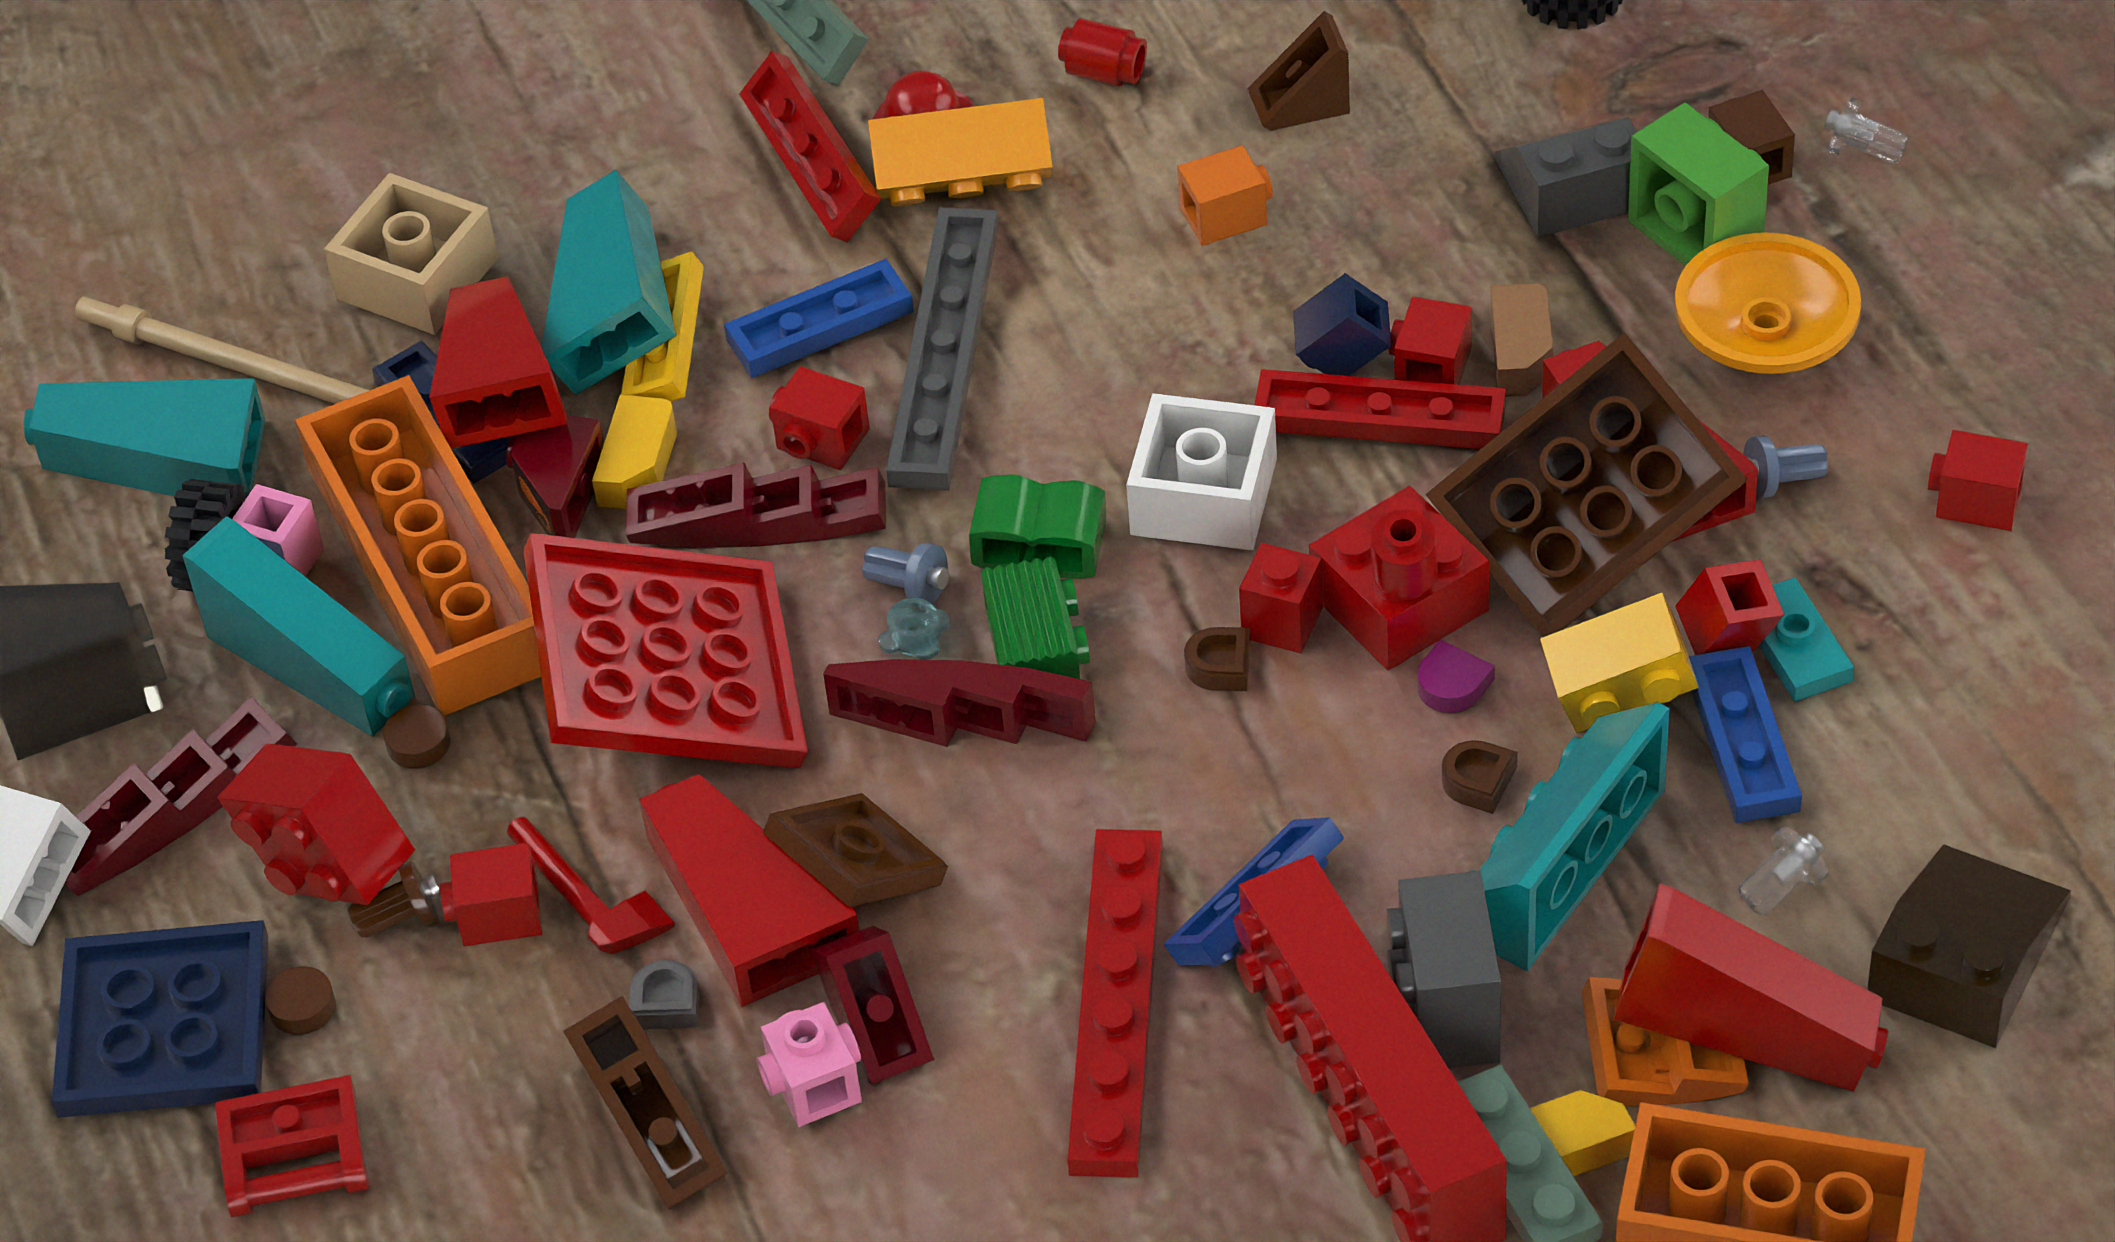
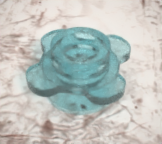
M903 599L890 608L887 614L888 629L879 635V647L887 654H894L900 651L908 656H916L919 660L932 659L940 651L938 639L941 632L947 630L950 626L949 616L945 611L936 609L932 603L925 599Z

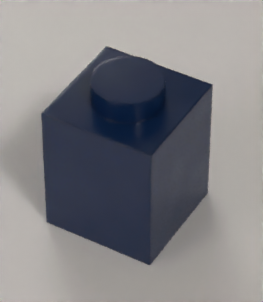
M1346 273L1293 311L1296 356L1309 368L1318 369L1324 374L1350 376L1392 346L1388 301Z

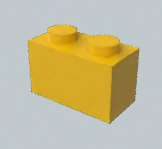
M1663 593L1540 638L1558 699L1576 734L1589 729L1598 717L1657 702L1660 704L1675 699L1678 695L1699 688L1680 629Z

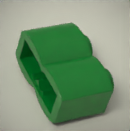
M1015 474L982 478L969 532L971 564L982 569L985 567L994 569L998 565L1007 567L1011 562L1019 565L1023 560L1031 563L1034 559L1038 558L1043 561L1048 556L1056 559L1061 578L1084 579L1095 576L1106 524L1105 490L1077 480L1057 481L1043 485L1037 481Z

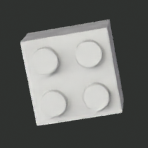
M1152 393L1126 484L1130 535L1253 551L1277 460L1275 408Z

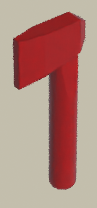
M518 817L509 824L507 834L516 845L529 843L533 864L590 926L588 939L598 950L614 954L649 941L675 927V922L646 891L625 899L610 909L529 819Z

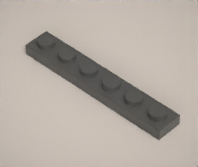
M938 208L886 468L888 487L933 490L950 489L999 229L997 210Z

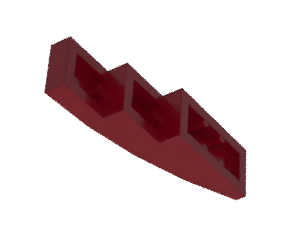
M743 462L627 489L626 537L630 543L693 548L760 547L822 541L886 529V484L878 467L818 480L811 465L752 478Z
M890 659L828 664L823 673L830 715L948 747L957 728L1013 744L1018 743L1026 726L1087 742L1096 724L1093 685L1091 681L1031 668L964 660Z
M251 696L205 740L192 729L146 773L133 762L76 816L91 832L65 884L75 895L80 896L138 865L194 829L222 808L223 805L217 797L266 743L293 747L297 743Z

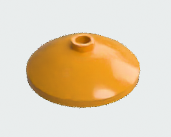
M1781 233L1742 234L1708 246L1693 257L1685 266L1678 279L1675 291V314L1678 324L1694 347L1723 365L1757 374L1795 372L1828 360L1850 341L1857 329L1861 313L1860 288L1849 267L1837 255L1825 247L1801 237Z

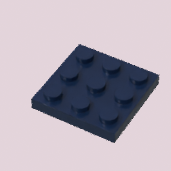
M264 920L65 938L52 1091V1105L57 1118L214 1104L218 1101L261 1093L269 937Z

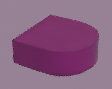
M1440 639L1419 665V696L1427 706L1434 710L1445 713L1464 711L1472 707L1494 682L1495 665Z

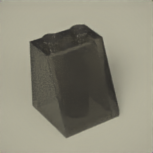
M120 582L0 586V715L18 761L164 708L156 683L167 680V676L155 645L152 644L146 647L143 645V642L154 639L148 618L141 603L129 607Z

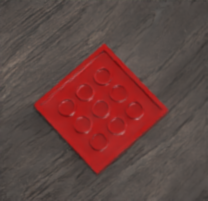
M530 533L523 551L551 743L801 768L808 749L772 561Z

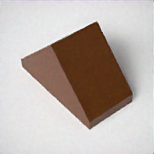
M1323 11L1247 88L1264 128L1273 131L1350 113L1349 53L1333 16L1326 11Z

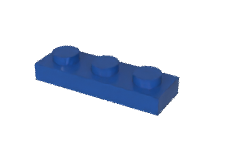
M883 259L725 323L726 341L749 376L754 378L914 312L911 293L888 260Z
M1750 646L1689 656L1699 688L1691 692L1735 823L1801 812L1802 794Z
M1330 817L1295 819L1279 832L1164 943V946L1177 965H1208L1215 967L1236 955L1242 947L1233 920L1234 915L1240 913L1239 884L1312 854L1323 870L1328 864L1326 856L1344 839Z

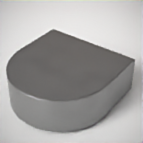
M660 960L644 966L636 973L630 985L629 1007L642 1029L698 1027L700 995L695 974L688 966L674 960Z

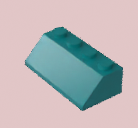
M1657 702L1598 717L1582 738L1575 736L1570 740L1561 756L1559 768L1549 781L1541 780L1534 786L1527 799L1524 813L1514 826L1505 825L1499 831L1491 846L1489 858L1478 870L1481 871L1497 957L1528 972L1665 792L1669 707Z

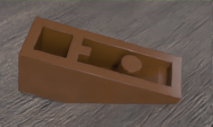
M623 995L563 1031L668 1210L729 1174Z

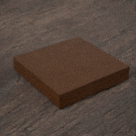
M863 793L770 813L763 833L849 907L939 886L942 884L948 869V865Z

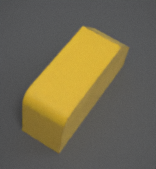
M630 395L619 396L592 479L597 507L626 509L627 489L663 481L677 436L673 407L669 400Z
M1578 1090L1530 1108L1573 1177L1630 1156L1635 1124L1623 1103Z

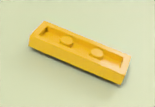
M692 251L660 262L676 336L626 365L621 395L663 398L670 402L684 398L686 395L704 270L703 264Z

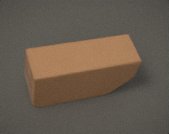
M1538 283L1491 285L1490 315L1497 388H1506V396L1527 395L1542 383L1543 360L1553 357L1548 290L1544 285Z

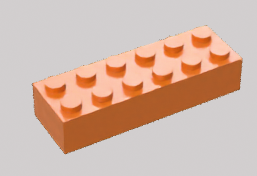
M405 376L295 419L307 468L436 708L446 716L541 677L528 583L410 376Z

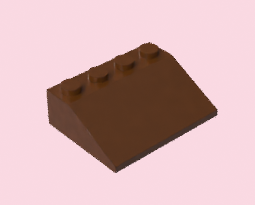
M1624 332L1427 492L1426 496L1439 513L1489 560L1490 575L1539 634L1545 637L1564 630L1748 480Z

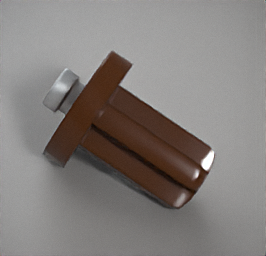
M412 861L403 864L399 868L402 881L380 890L368 905L356 903L350 905L348 913L356 932L360 937L367 938L415 915L419 916L424 926L438 921L437 911L432 901V897L438 898L441 896L440 885L435 875H430L423 881Z

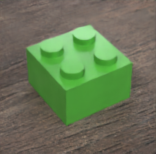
M1684 102L1631 136L1628 222L1686 266L1699 252L1718 241L1742 234L1762 233L1765 231L1769 164L1757 152L1747 149L1724 132L1714 120L1704 117Z

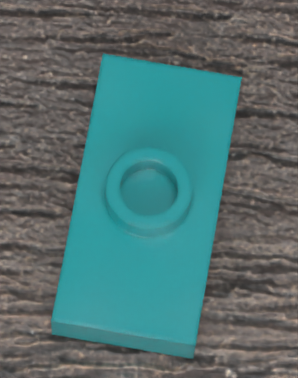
M1796 577L1772 585L1784 616L1759 647L1793 701L1796 702L1853 682V664Z

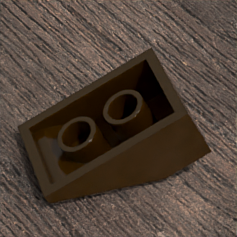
M1943 844L1899 898L1871 952L1867 990L1883 998L1882 1006L1996 1048L2070 899L2071 890Z

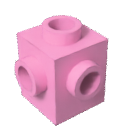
M825 1002L804 1010L788 1012L776 1021L761 1026L765 1055L756 1058L761 1078L770 1096L782 1093L798 1127L862 1102L856 1063L861 1061V1055L856 1039L847 1023L836 1026Z

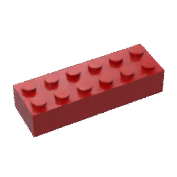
M1313 854L1240 883V913L1234 915L1233 920L1236 933L1242 944V954L1236 957V965L1241 980L1249 993L1259 992L1267 1004V1018L1277 1040L1281 1044L1288 1041L1291 1043L1298 1055L1296 1057L1297 1067L1306 1088L1311 1094L1321 1092L1329 1106L1327 1112L1330 1124L1340 1143L1344 1146L1352 1143L1361 1158L1359 1160L1360 1171L1370 1193L1375 1198L1384 1196L1393 1210L1391 1213L1392 1223L1400 1242H1501L1506 1240L1507 1159Z

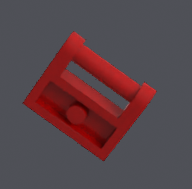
M351 1075L215 1102L224 1190L231 1218L252 1214L253 1206L345 1187L348 1194L369 1190L356 1093ZM337 1150L340 1151V1161L248 1179L247 1169Z

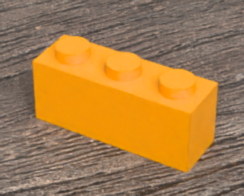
M1043 98L868 120L876 189L881 199L890 198L892 206L922 203L925 201V193L948 191L949 198L952 199L975 197L984 193L983 186L1006 183L1008 191L1031 190L1042 186V178L1052 177L1053 166Z

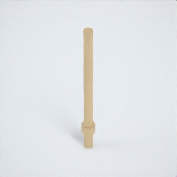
M85 296L81 297L76 304L75 316L77 319L110 329L115 338L136 345L146 341L333 404L369 391L365 388L152 319L149 311L129 304L116 307Z

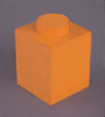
M1243 145L1177 166L1180 209L1202 246L1268 225L1267 200L1273 197L1272 183L1266 168L1262 164L1255 166Z

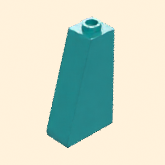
M617 170L612 171L571 196L566 202L541 348L551 369L575 395L676 336L649 207Z
M254 378L41 383L38 385L34 408H28L25 412L24 434L27 444L35 445L42 469L169 496H175L177 490H182V483L186 480L190 481V479L241 484L244 486V491L248 492L249 495L254 487L266 419Z
M226 516L182 555L207 638L372 737L385 725L393 713L408 706L409 702L415 697L404 654L236 521Z

